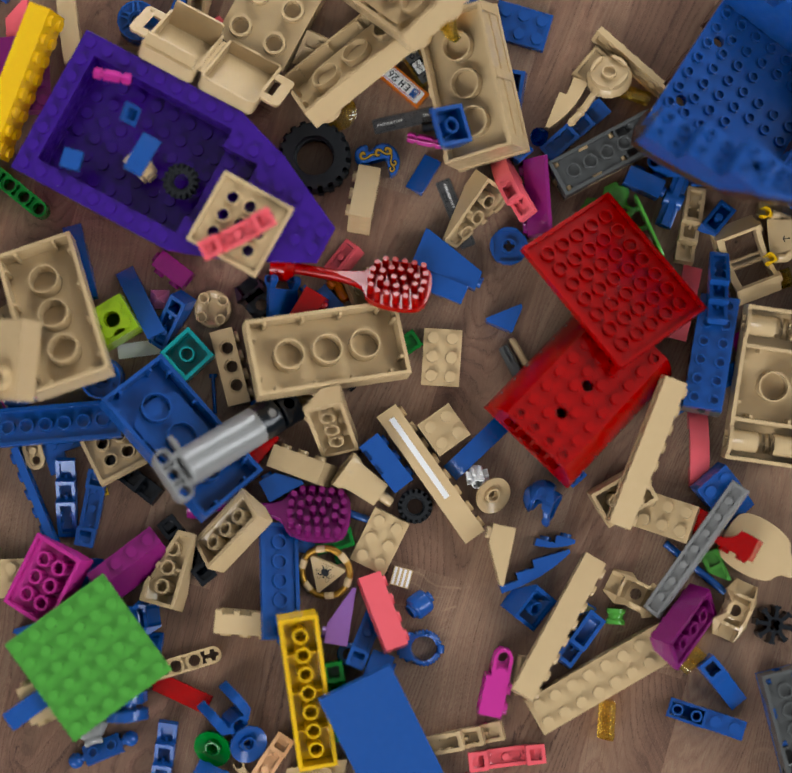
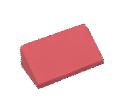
M346 238L324 267L351 271L364 255V252Z

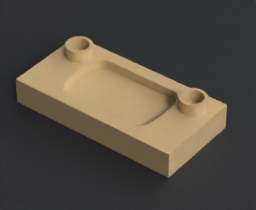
M469 0L343 1L414 53L441 26L459 17L463 11V6Z
M360 13L286 73L284 77L294 82V87L291 89L290 94L304 114L318 128L323 123H330L337 119L345 105L408 56L411 51ZM432 36L417 50L425 48L431 42Z
M0 319V401L34 403L42 322L26 319Z

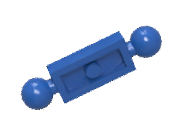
M130 730L121 738L119 733H115L103 738V743L94 744L88 748L85 746L81 747L83 754H71L68 763L75 769L80 768L84 761H86L87 766H92L125 752L124 745L134 746L138 742V735L135 731Z

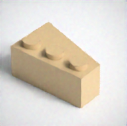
M359 164L358 170L353 172L352 182H355L354 188L350 187L348 197L351 199V204H347L345 215L348 216L347 232L370 235L381 168Z
M218 607L215 611L213 633H218L222 636L239 635L242 638L259 636L258 639H261V611Z

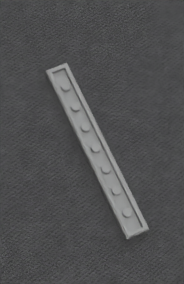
M731 481L643 605L646 610L660 619L750 491L736 481Z

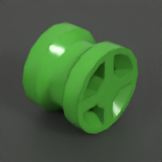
M606 608L608 618H606L605 623L625 625L623 615L626 613V609Z

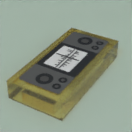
M416 50L414 53L411 52L406 56L403 62L419 86L424 88L428 85L422 53L420 50Z

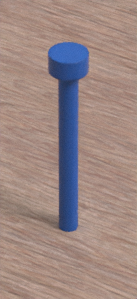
M209 374L212 382L213 413L217 414L215 384L217 374Z

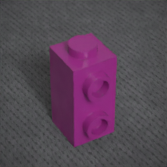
M164 250L161 253L157 252L152 259L153 263L151 265L155 268L153 272L161 278L166 276L170 279L169 284L177 290L179 287L185 290L195 277L192 271Z

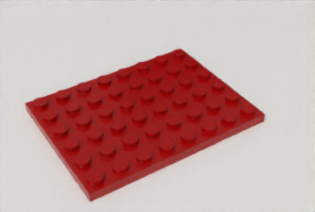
M609 192L540 235L520 250L618 370L624 368L707 308Z

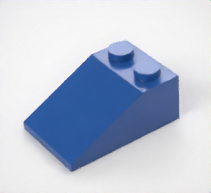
M717 462L695 481L690 488L707 509L711 511L732 480L740 485L741 483L725 464ZM748 495L725 526V530L736 516L746 513L754 505Z

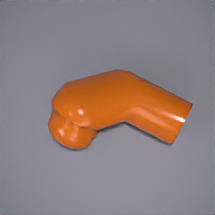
M327 280V287L334 289L342 303L347 302L349 297L341 282Z

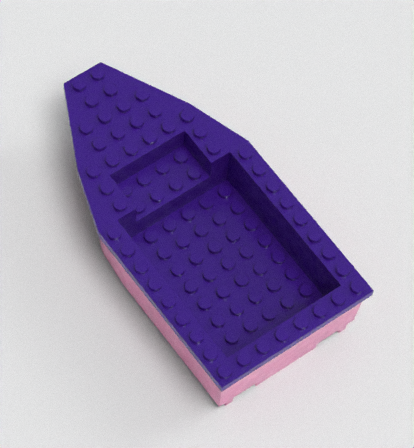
M86 30L11 165L13 169L167 251L203 257L199 247L187 241L186 238L225 170L295 208L266 262L317 264L335 231V227L287 159L243 112L89 30ZM95 67L103 68V70L119 71L122 74L129 73L132 75V82L130 85H124L121 82L104 81L103 78L101 80L94 79L93 70ZM126 101L142 109L135 127L119 120ZM144 132L161 141L159 148L151 159V162L157 168V177L151 183L147 182L146 184L135 174L123 168L125 164L123 160L132 152ZM64 147L85 153L80 173L59 166ZM174 164L189 165L199 174L200 187L196 190L197 193L193 194L190 199L181 200L173 198L163 188L164 181L162 179L165 177L164 173L168 171L167 168L172 167ZM184 174L177 175L174 180V184L178 189L186 188L189 182ZM232 192L228 195L227 200L234 203L238 200L239 196L237 193ZM248 202L245 205L247 212H253L256 209V204L253 202ZM223 209L218 212L220 220H225L229 216L227 210ZM243 219L237 220L235 224L243 221ZM211 227L208 230L209 236L219 233L217 227ZM261 234L260 236L256 237L255 239H260V238H262V237H263V234ZM246 246L243 248L242 253L244 256L249 257L253 254L254 249L251 246Z

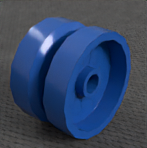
M144 690L106 718V722L131 723L149 719V708L139 705L148 701V690Z

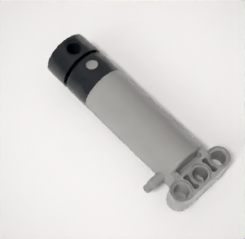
M297 396L256 402L182 448L172 435L169 436L167 440L174 453L171 454L166 449H159L152 457L151 465L174 501L178 504H185L193 497L194 486L279 435L285 429L303 420L304 410ZM158 456L164 457L165 460H166V463H165V464L159 463L158 460H157V457H158ZM168 473H174L177 480H171L168 477ZM179 490H185L188 497H182L179 494Z

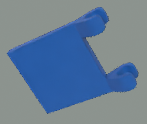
M275 274L265 275L264 282L267 287L266 317L289 314L298 300L301 278L295 276L287 281L289 289H277L278 276Z

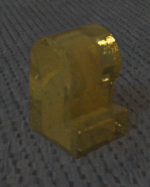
M695 646L679 669L688 675L707 655Z

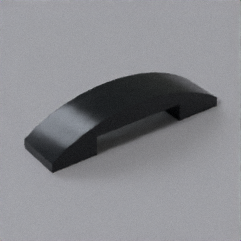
M170 514L157 524L162 534L170 542L178 530L187 532L173 514ZM195 545L191 573L203 587L218 576L216 571L207 568Z

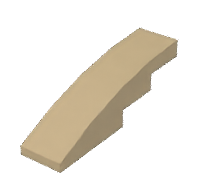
M56 0L57 14L65 19L63 30L60 32L64 64H68L82 39L76 0Z
M687 187L673 263L692 266L694 263L695 250L699 238V231L697 229L702 223L707 189Z
M501 719L438 733L426 738L436 756L483 746L487 743L503 741L506 739Z

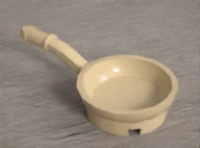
M604 55L593 62L587 73L586 81L591 93L575 114L568 119V126L573 127L576 125L578 120L585 115V112L592 105L596 96L615 98L628 91L632 84V74L627 63L621 57L616 55L605 57Z

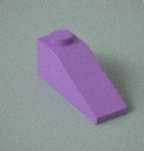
M352 587L328 621L327 627L323 626L321 638H325L324 643L347 647L357 587Z

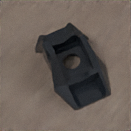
M250 276L242 284L234 288L237 304L243 305L253 319L265 318L266 309L258 310L256 303L261 299L267 302L266 284L260 278Z

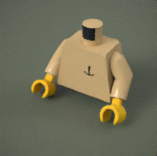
M764 206L759 210H764L765 215H759V218H769L766 220L770 251L763 256V258L767 257L770 259L765 265L770 266L773 263L789 262L792 259V216Z

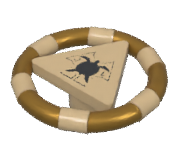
M318 545L309 549L301 557L299 579L306 591L314 597L325 600L335 599L342 596L351 586L353 568L350 559L340 549L330 545ZM332 553L340 559L345 568L314 554ZM310 558L316 589L307 580L305 573ZM346 572L343 585L338 590L321 592Z

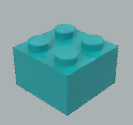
M189 327L160 352L186 382L191 381L216 358L213 352Z

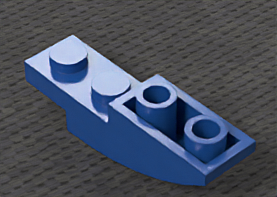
M671 697L666 713L667 717L742 741L747 725L746 721Z

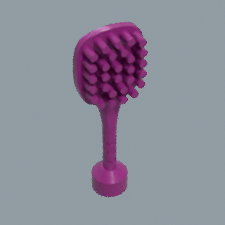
M302 485L290 491L287 497L281 501L261 503L266 507L272 519L280 521L290 536L301 541L325 544L335 543L343 540L349 529L351 504L349 496L343 489ZM230 500L217 511H221L230 502ZM187 508V518L197 519Z

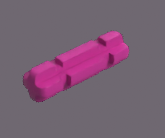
M95 67L93 70L94 79L101 80L103 78L104 81L121 82L124 85H130L132 82V75L129 73L122 74L119 71L103 70V68Z
M409 132L407 135L408 143L414 144L415 142L417 145L431 148L434 146L435 149H441L437 138L434 139L432 136L423 134L416 135L413 132Z

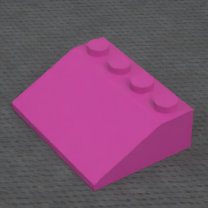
M37 532L3 602L33 622H37L79 591L93 560L79 551Z

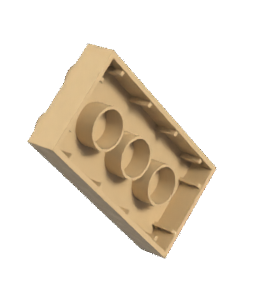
M235 0L222 22L225 25L222 32L223 41L227 43L229 40H235L277 62L282 67L280 75L284 76L296 55L307 28L310 29L326 0Z
M66 231L0 254V276L12 319L42 322L35 397L38 401L41 402L115 376L76 240L71 232Z
M369 303L244 320L242 325L256 402L317 393L321 388L338 384L341 385L342 389L404 380L412 373L399 312L384 310Z

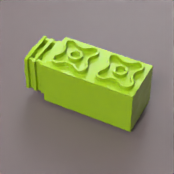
M120 293L95 307L108 352L144 332L129 302Z

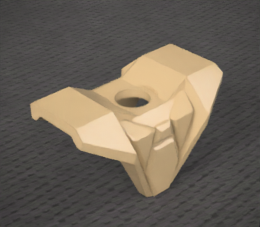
M613 569L603 589V592L613 604L626 605L639 612L642 618H657L643 607L657 585L653 583L648 586L638 581L633 572ZM634 588L641 591V596L637 600L632 599L630 596V592Z
M735 578L725 588L727 592L724 599L725 602H723L717 616L712 617V634L732 643H735L747 629L748 621L757 604L758 587L746 583L739 578ZM734 605H738L741 609L738 616H733L730 613Z

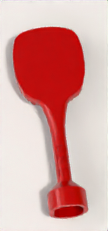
M384 256L382 262L379 259H375L374 264L365 271H345L302 263L270 262L269 275H277L278 281L286 282L295 274L351 285L364 293L365 300L369 304L384 310L400 313H416L424 309L432 290V274L427 269V264L422 262L421 266H419L417 260H412L411 263H408L406 258L400 262L398 257H393L392 261H389V257Z

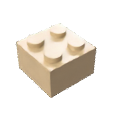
M449 403L417 425V428L438 457L471 435Z

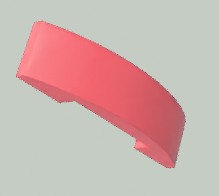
M269 206L251 214V217L230 228L197 242L205 261L227 253L276 226L277 222Z
M687 412V429H689L688 487H690L710 469V438L708 415Z
M544 743L502 746L467 753L470 773L518 765L529 766L547 763Z

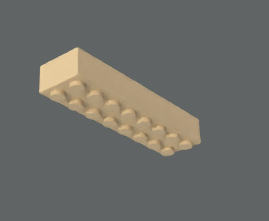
M655 621L541 687L542 691L537 699L534 698L533 701H528L523 698L543 734L550 733L668 664L654 651L650 640L651 633L660 623Z

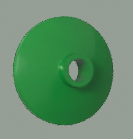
M204 731L195 739L194 749L199 759L210 762L214 766H222L229 760L231 756L230 744L221 734L215 731Z

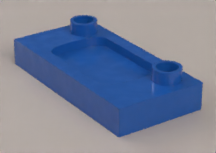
M162 354L102 398L99 405L150 465L152 457L159 449H166L171 454L174 453L167 440L169 436L172 435L182 448L222 424ZM248 453L194 486V495L185 503V506L200 523H203L242 488H245L257 478L263 469ZM158 456V457H157V460H158L159 463H161V464H165V463H166V460H165L164 457H162V456ZM168 473V477L171 480H177L174 473ZM179 490V494L182 497H188L185 490Z

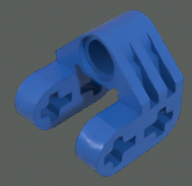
M225 680L218 687L234 706L227 709L221 715V718L204 700L196 706L221 735L235 734L239 729L247 726L251 708L246 701Z

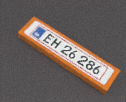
M394 66L380 77L383 82L415 109H418L429 97V93L397 66Z

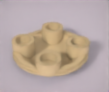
M208 290L199 294L194 305L196 320L209 328L224 325L232 312L229 298L217 290Z

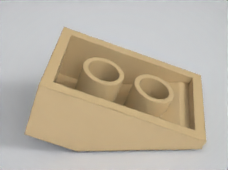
M491 523L490 526L486 527L484 537L487 538L497 583L500 586H504L516 528Z

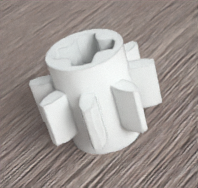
M473 465L469 468V471L465 472L467 485L472 484V487L475 489H479L489 479L488 469H483L481 465Z

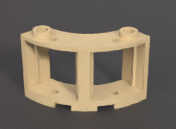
M753 215L726 224L716 237L710 235L714 252L727 253L725 241L753 231L758 250L730 261L729 290L734 298L740 299L739 306L782 290L781 282L783 277L780 271H777L773 264L770 266L765 265L770 259L767 257L763 258L768 253L761 233L763 227L761 222L757 221ZM763 260L770 276L742 287L734 271Z

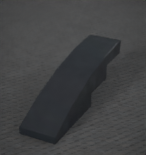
M101 442L98 448L103 449L107 445ZM115 456L108 457L106 464L113 465L116 461ZM138 469L117 479L152 506L165 491Z

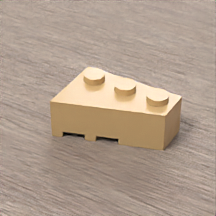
M281 443V446L273 445L266 466L327 488L331 487V481L335 476L337 466L326 463V458L315 455V458L309 457V452L298 449V452L292 451L293 446Z

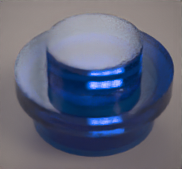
M535 128L530 133V140L537 147L544 145L548 139V132L544 128Z

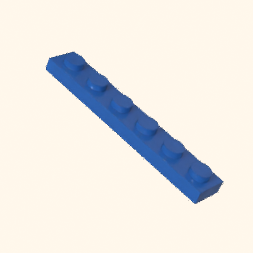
M16 446L10 449L12 452L10 458L12 463L18 467L19 472H17L20 482L25 484L26 490L24 492L27 499L32 501L34 506L32 512L41 523L39 525L40 532L60 542L33 473L26 464L22 447Z

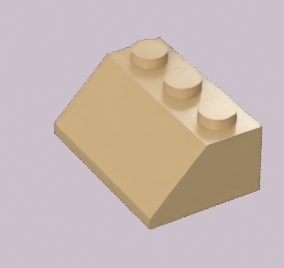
M623 471L586 491L608 528L615 525L606 521L605 518ZM652 485L649 490H646L644 505L638 511L659 500Z

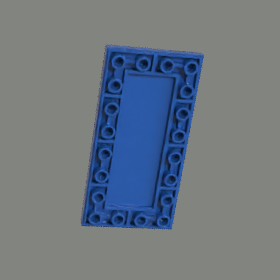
M390 663L318 698L355 773H444Z

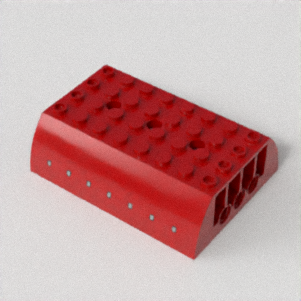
M572 316L483 408L568 489L652 399L661 374L671 377V366L668 359L653 346L624 368L618 370L614 364L608 361L607 355L578 320ZM584 381L591 384V391H585L582 388ZM557 409H563L565 411L566 415L564 419H560L556 416Z

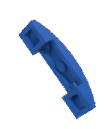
M494 418L443 467L457 480L508 431Z
M88 468L85 483L86 490L74 545L93 548L100 525L106 486L102 487L93 469Z
M367 609L345 662L346 665L360 671L364 670L377 636Z

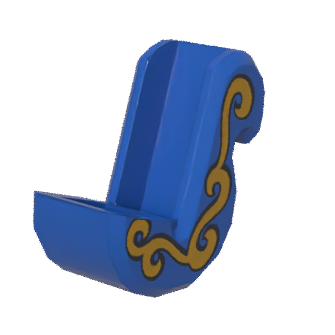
M377 144L371 151H368L367 145H362L355 150L354 156L358 165H370L386 161L390 179L397 175L400 159L396 149L390 144Z

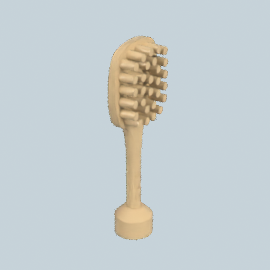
M742 513L736 516L728 525L722 537H733L744 531L764 543L753 563L749 561L743 563L735 558V553L729 551L727 554L719 550V555L723 561L738 572L757 580L770 581L777 576L792 578L791 543L787 536L775 525L754 514Z

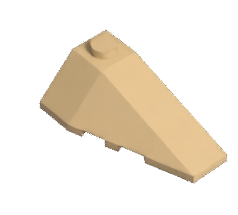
M477 169L474 171L463 188L443 236V241L457 249L473 234L475 228L480 224L484 225L487 222L486 219L491 214L497 213L502 209L506 202L496 182Z
M181 530L177 531L167 546L162 559L156 563V568L145 580L139 598L140 601L183 612L189 591L196 534Z

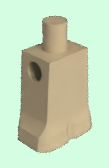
M354 452L341 464L331 481L332 485L351 491L373 506L379 501L386 507H389L395 499L385 492L388 485L365 467L361 458Z

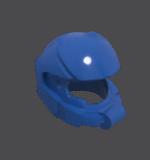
M541 479L533 482L525 489L523 502L527 512L534 510L539 504H542L543 518L541 523L544 527H548L563 495L556 491L557 487L553 482Z

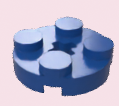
M504 227L498 230L491 238L489 245L490 253L494 260L502 265H515L524 258L520 250L528 244L525 235L518 229ZM507 241L514 245V248H511L510 251L503 247Z

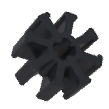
M773 604L770 605V614L767 611L768 608L763 606L758 608L757 610L761 612L764 619L760 620L752 617L751 623L755 625L762 624L763 627L754 631V634L759 638H763V635L767 633L764 642L775 645V634L778 637V641L786 642L788 638L785 637L781 630L786 629L792 632L791 624H783L785 620L792 618L791 613L783 611L779 615L782 607ZM771 620L776 622L774 623L775 628L770 627L772 625Z

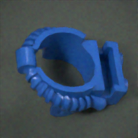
M422 629L415 631V633L407 632L409 635L407 646L397 650V655H399V658H403L405 662L412 661L413 664L425 667L426 665H432V663H435L440 658V654L444 653L445 645L441 644L442 641H440V637L438 638L435 632ZM418 637H430L434 640L437 649L431 658L422 660L417 658L412 652V644Z

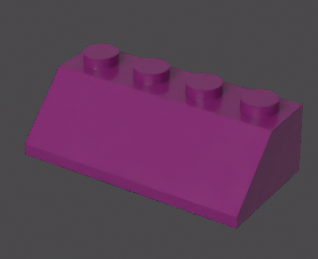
M548 155L524 159L521 166H518V174L523 180L522 185L538 211L522 223L523 234L526 233V238H537L553 228Z
M149 526L86 575L93 581L104 573L120 597L123 598L152 574L156 568V563L165 554L166 547Z
M689 583L686 589L682 591L678 600L673 603L667 615L662 618L658 627L651 633L650 640L654 651L675 670H679L712 624V617L717 616L710 589Z

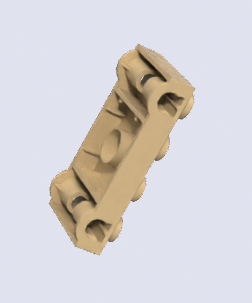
M744 304L720 455L725 459L792 468V310Z

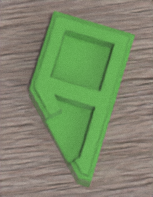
M718 547L708 550L701 560L706 572L731 581L732 579L726 565L719 555Z

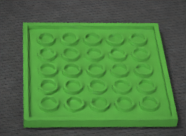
M104 573L5 644L74 742L173 670Z

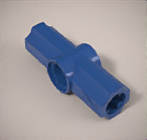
M683 177L672 178L669 189L666 190L663 196L662 206L655 222L656 225L664 229H671L676 214L684 202V194L689 180Z

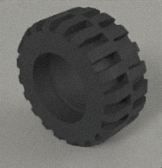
M305 121L301 122L298 127L293 126L290 129L291 132L284 135L283 142L279 145V151L287 159L312 196L313 194L324 196L326 192H334L335 188L340 187L344 179H347L349 169H351L350 146L344 134L339 132L337 127L334 125L330 126L328 123H323L318 128L312 122L306 123ZM311 142H320L327 145L333 154L331 167L319 175L304 173L297 163L299 150Z

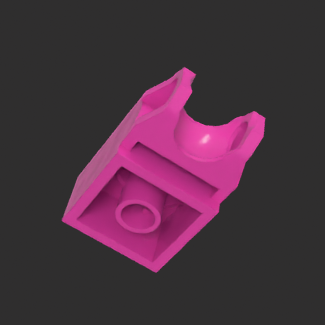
M498 646L492 653L489 670L484 671L476 706L478 714L501 719L502 714H506L508 703H506L505 699L506 695H510L512 684L509 679L513 664V655L508 647ZM502 652L507 653L505 661L498 660V656Z

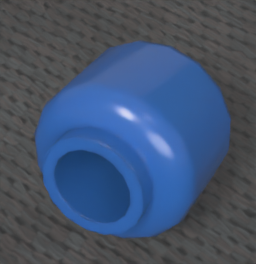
M417 590L406 599L405 609L412 618L422 619L434 609V598L428 591L425 593L422 590Z

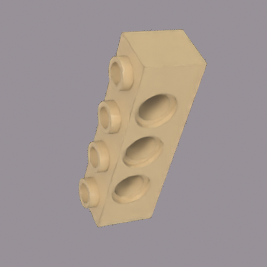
M232 327L209 332L228 407L232 408L252 402L251 398L254 397L252 386L248 387L246 379H249L247 367L243 368L242 361L245 360L243 350L238 349L237 342H240L238 331H234ZM228 343L232 344V352L228 354L224 353V345ZM229 363H237L238 368L235 372L228 371ZM240 380L242 388L238 391L233 390V383Z

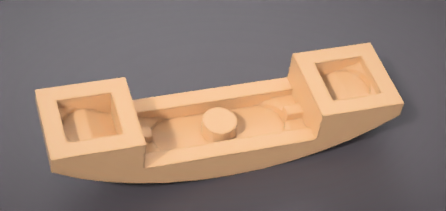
M278 731L251 773H275L293 746L294 741Z

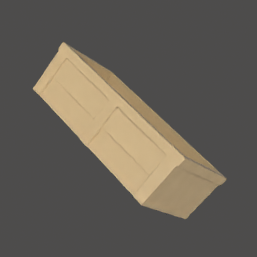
M483 0L468 3L463 6V11L459 17L441 26L440 30L432 35L431 42L421 49L429 85L428 91L430 98H432L433 107L438 108L462 103L473 141L458 148L443 150L445 165L455 168L459 172L531 152L498 4Z

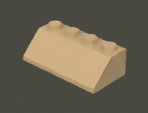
M341 385L321 388L303 408L321 457L326 458L359 450L357 431Z
M242 488L196 538V547L207 568L224 573L273 520L266 507Z

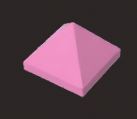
M150 290V300L154 308L164 309L170 296V290Z

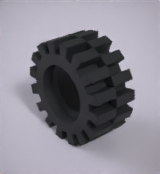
M181 163L167 168L168 171H165V177L162 179L164 181L163 188L166 189V193L173 198L181 200L192 198V195H195L197 193L196 190L200 187L198 172L193 167ZM179 174H184L188 178V185L184 189H178L174 184V180Z
M411 489L400 497L398 511L405 521L412 524L422 523L431 515L432 501L430 496L424 491ZM412 499H419L422 502L423 508L418 514H412L408 510V502Z

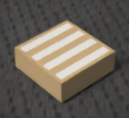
M395 565L390 584L408 589L413 570Z

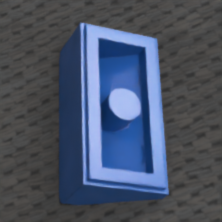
M425 154L406 187L422 196L442 162Z
M721 199L697 230L716 237L737 210Z

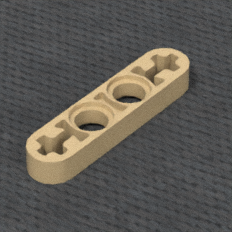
M210 646L167 659L166 661L169 665L173 661H179L181 669L177 672L171 670L169 675L163 676L158 681L216 664L221 660L222 652L218 647ZM210 650L218 652L219 655L216 656V660L213 661L212 658L205 659L207 663L203 664L201 652H204V656L211 653ZM192 655H197L200 658L197 666H191L189 663V658Z

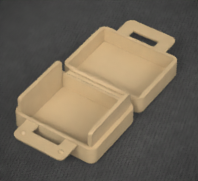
M177 0L174 8L169 10L167 14L152 6H147L130 24V30L144 38L138 52L141 59L187 83L193 82L201 72L202 74L198 82L200 90L244 114H252L261 101L273 107H278L294 87L293 81L280 75L282 69L280 64L235 40H229L226 43L223 41L222 32L225 25L222 22L181 0ZM152 17L160 20L151 31L144 28ZM275 83L280 84L273 95L268 94Z

